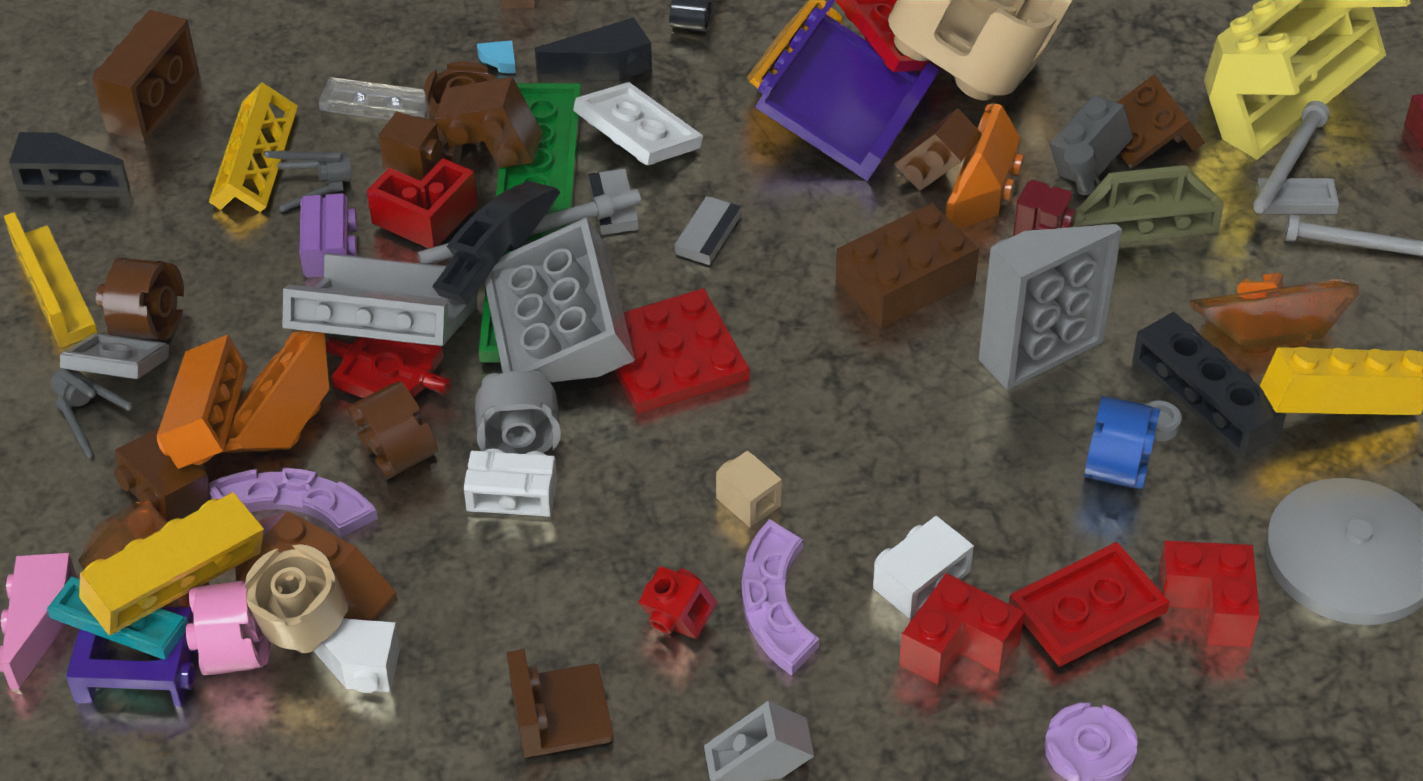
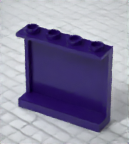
M829 0L822 10L817 6L814 8L804 24L808 27V30L805 31L800 28L789 45L793 51L791 53L786 49L783 51L773 67L778 72L775 75L768 72L757 89V91L762 93V96L755 108L868 181L940 69L928 62L920 75L913 71L893 72L884 64V60L868 41L827 15L835 0Z

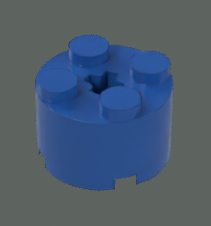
M1102 396L1084 476L1130 488L1143 489L1160 408Z

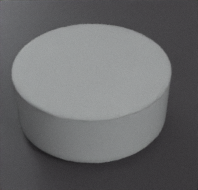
M1161 400L1145 404L1160 408L1154 440L1166 441L1174 438L1179 432L1182 420L1179 409L1173 404Z

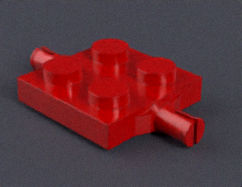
M329 337L325 342L326 353L343 358L342 363L331 376L333 387L361 398H365L396 381H401L413 398L425 388L442 393L443 395H447L451 389V379L433 374L444 358L441 346L360 337L350 344L334 337Z

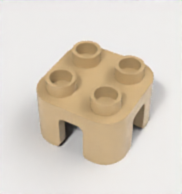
M897 0L889 15L888 22L895 35L894 43L901 53L917 61H932L954 75L957 86L965 94L978 100H990L995 95L1012 93L1041 59L1074 0Z

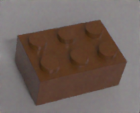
M149 9L143 18L134 25L125 39L115 47L106 61L96 69L92 80L106 132L145 143L199 77V69L187 19Z
M930 203L837 248L835 281L880 328H883L975 282L979 248L933 203Z

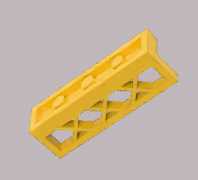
M263 82L242 101L208 201L220 210L234 197L259 212L267 207L278 171L277 164L281 162V159L266 158L264 153L268 150L284 151L298 105ZM270 103L285 112L283 118H275L269 106ZM269 128L275 142L267 143L261 129ZM261 153L267 168L259 169L253 154ZM253 179L259 194L257 195L244 187V180Z
M15 212L4 215L15 253L59 347L62 348L82 341L90 335L98 333L96 324L48 225L24 233Z

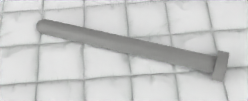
M1311 101L1305 106L1302 112V124L1253 203L1256 213L1261 214L1268 210L1315 129L1325 125L1329 119L1330 110L1323 102Z
M1289 214L1287 219L1285 241L1295 242L1296 237L1423 256V241L1299 222L1300 216Z

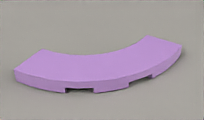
M283 468L282 472L257 473V469L225 476L208 483L210 500L215 498L221 499L234 492L250 512L275 509L301 512L321 520L330 526L340 538L378 519L374 506L357 490L341 481L335 483L318 477L317 472Z
M769 519L753 539L746 554L742 575V604L745 618L758 644L779 667L792 676L819 648V638L811 633L796 617L790 603L787 602L785 592L788 571L797 555L803 549V539Z

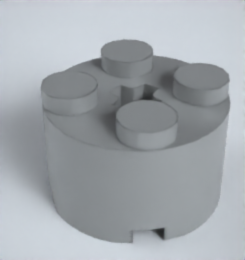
M509 371L501 374L492 373L484 377L474 402L477 442L481 451L494 448L505 453L526 454L531 451L545 453L551 447L554 450L560 441L561 430L557 395L552 385L548 382L547 376L540 371Z

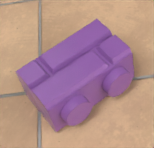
M344 193L328 194L325 198L321 195L303 196L301 199L299 254L303 275L307 278L324 277L325 253L358 256L356 235H350V232L358 231L356 208L349 209L347 196Z

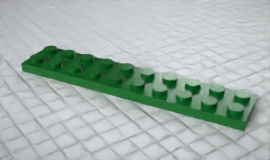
M516 83L536 119L542 135L533 163L499 168L496 197L516 185L532 181L555 187L560 191V195L545 215L572 208L580 115L574 112L573 108L575 98L582 95L581 83ZM568 225L531 235L523 246ZM506 250L503 255L512 251ZM485 288L478 351L480 362H500Z

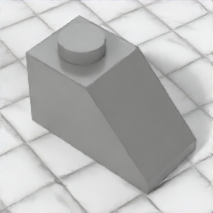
M767 701L704 745L710 781H766L781 779L814 757L807 718L770 701Z

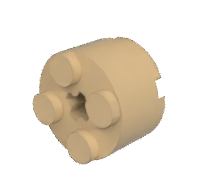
M303 544L292 545L294 549L279 552L277 548L264 554L249 570L245 581L247 589L246 601L262 633L271 643L281 648L309 653L317 649L321 642L329 638L337 630L348 611V603L329 560L321 551Z

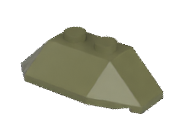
M1186 165L1109 173L1077 209L1073 227L1117 224L1122 228L1120 243L1218 233L1224 204L1222 199Z

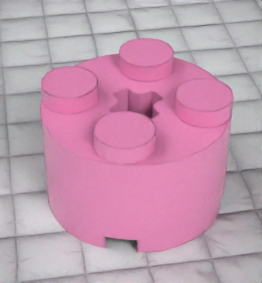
M246 580L193 587L189 590V603L194 615V623L187 624L186 639L191 651L198 650L199 667L202 675L262 668L264 667L263 665H267L269 662L271 642L262 633L246 601Z

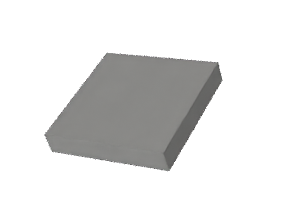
M94 333L60 354V368L138 379L169 358V345L163 342Z

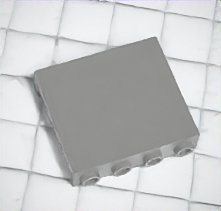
M325 253L324 278L314 287L288 284L283 288L282 328L443 346L477 308L478 290L466 305L439 296L432 287L446 266Z

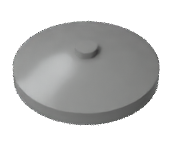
M1331 478L1311 482L1295 489L1275 508L1265 540L1267 562L1280 586L1305 608L1328 619L1343 623L1377 625L1407 617L1423 606V511L1403 495L1385 486L1365 480Z

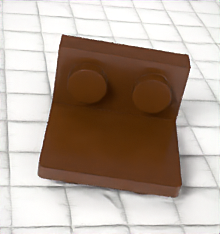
M1152 75L1116 102L1124 105L1133 136L1119 153L1129 168H1134L1173 138L1178 144L1185 140L1192 151H1195L1205 143L1193 124L1155 75Z
M525 649L506 652L510 685L524 758L604 744L614 740L598 664L593 663L538 673L536 665L528 667Z

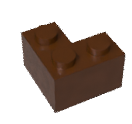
M513 76L446 88L434 118L450 147L484 141L499 168L533 163L542 135V131Z
M396 111L378 135L384 172L390 167L420 181L442 158L458 164L462 155V145L450 147L436 121L420 116L415 117Z

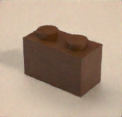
M957 108L917 137L894 165L920 191L959 164L978 143L982 133Z
M157 428L115 449L117 468L114 470V474L119 486L124 491H130L135 495L148 514H155L166 525L173 519H182L199 510L203 504L209 501L208 474L199 465H194L193 463L178 469L171 457L165 456L160 450L157 442L159 430Z

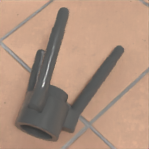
M268 150L264 153L266 158L305 160L280 162L277 164V167L281 170L317 168L319 181H327L328 184L280 205L279 210L281 212L300 206L303 196H324L332 192L343 191V183L351 182L352 180L351 165L347 152L320 153Z
M60 368L51 380V388L59 396L55 403L56 406L64 413L86 457L92 458L94 452L72 410V406L85 405L91 398L96 396V393L126 410H131L133 404L99 385L93 378H86L78 370Z

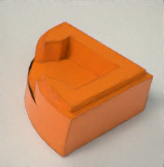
M1263 274V281H1250L1248 278L1237 285L1238 299H1278L1284 287L1283 274Z

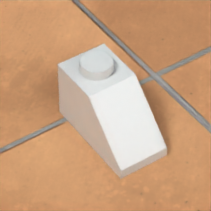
M343 619L337 630L314 650L315 654L346 689H354L363 693H372L374 691L391 692L400 651L396 622Z

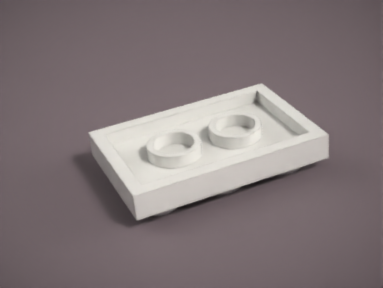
M630 82L575 98L574 112L647 166L701 147L702 134Z

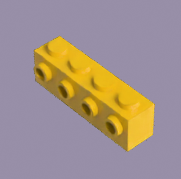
M1277 347L1260 387L1276 413L1420 415L1423 411V352L1416 350Z
M234 492L221 499H211L203 504L198 511L187 517L169 521L160 531L145 539L138 538L133 540L119 553L107 559H98L90 563L80 573L79 598L110 636L189 593L190 588L200 587L260 554L264 528Z

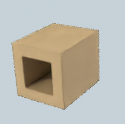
M748 450L737 458L726 461L716 471V499L749 528L781 507L782 479Z

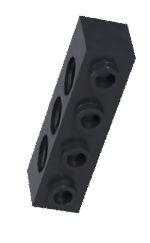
M1174 311L1137 332L1133 360L1243 459L1280 438L1286 413H1276L1261 387L1253 381L1251 376L1240 370L1219 348L1209 343L1191 324L1186 323Z

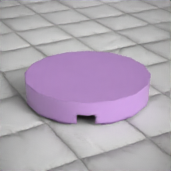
M1077 703L1063 708L1051 719L1045 736L1046 757L1054 771L1065 780L1121 781L1131 772L1137 756V734L1129 720L1114 708L1105 705L1102 708L1090 707L1091 703Z

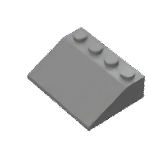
M587 217L503 255L484 280L503 373L509 371H540L547 376L548 382L599 377L635 361L607 245Z
M1117 224L1023 231L1009 239H1003L991 247L979 361L1006 390L1103 343L1122 228Z

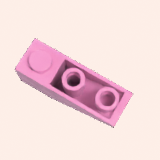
M69 553L16 556L14 574H8L6 590L10 601L8 609H3L1 614V628L4 641L3 645H0V672H4L10 689H20L66 625L51 619L47 607L71 576L77 578Z

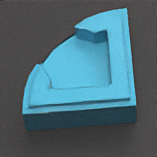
M512 40L477 44L478 57L483 64L486 65L488 63L491 66L497 67L498 72L516 73Z

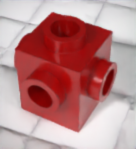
M659 566L652 580L646 584L643 594L638 601L639 605L649 616L648 623L652 627L665 634H671L672 631H676L694 639H697L718 603L699 577L683 568H679L676 572Z

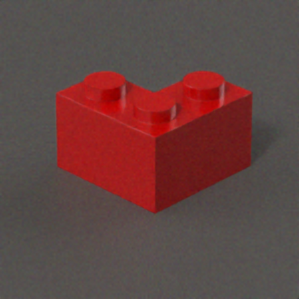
M444 158L421 181L389 167L367 189L372 224L427 248L439 246L478 205L474 171Z
M1164 540L1158 568L1159 590L1170 601L1168 608L1204 609L1207 645L1252 647L1260 617L1253 545Z
M946 573L903 631L899 665L937 685L959 654L999 674L1020 644L1025 611Z

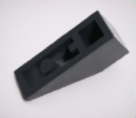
M634 17L535 48L536 71L540 80H622L652 70L651 41Z
M19 132L9 162L17 190L129 192L130 185L122 159L58 133Z

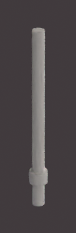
M634 189L610 197L608 194L593 197L589 203L545 215L531 235L569 225L586 217L588 219L596 217L600 220L613 216L614 211L641 204L639 191ZM449 243L417 252L419 263L434 264L453 258L454 255L447 248Z

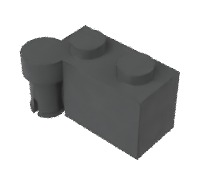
M1094 95L1049 143L1059 176L1075 181L1076 189L1082 195H1090L1101 183L1098 178L1100 173L1133 138L1124 105Z

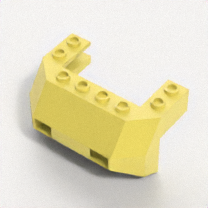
M1261 0L1252 6L1253 10L1245 16L1233 20L1230 23V27L1217 36L1204 78L1207 94L1222 139L1258 160L1302 124V112L1309 102L1321 101L1327 104L1386 56L1373 7H1407L1411 3L1410 0Z

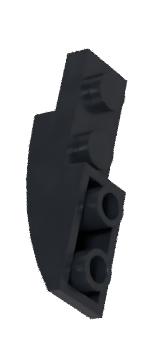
M527 181L501 193L483 206L465 223L447 245V248L454 257L432 286L438 295L467 305L506 250L514 251L523 247L560 195V191L555 187Z

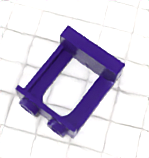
M161 607L164 610L187 617L188 623H194V615L191 608ZM79 629L66 675L75 703H93L97 687L170 690L175 707H182L186 689H192L195 670L192 661L194 653L198 652V650L191 651L189 649L186 631L166 660L126 661L105 660L110 640Z

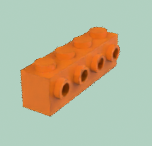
M228 334L185 351L157 433V442L160 450L165 456L171 457L178 469L192 463L194 465L203 464L209 461L215 454L224 450L248 368Z

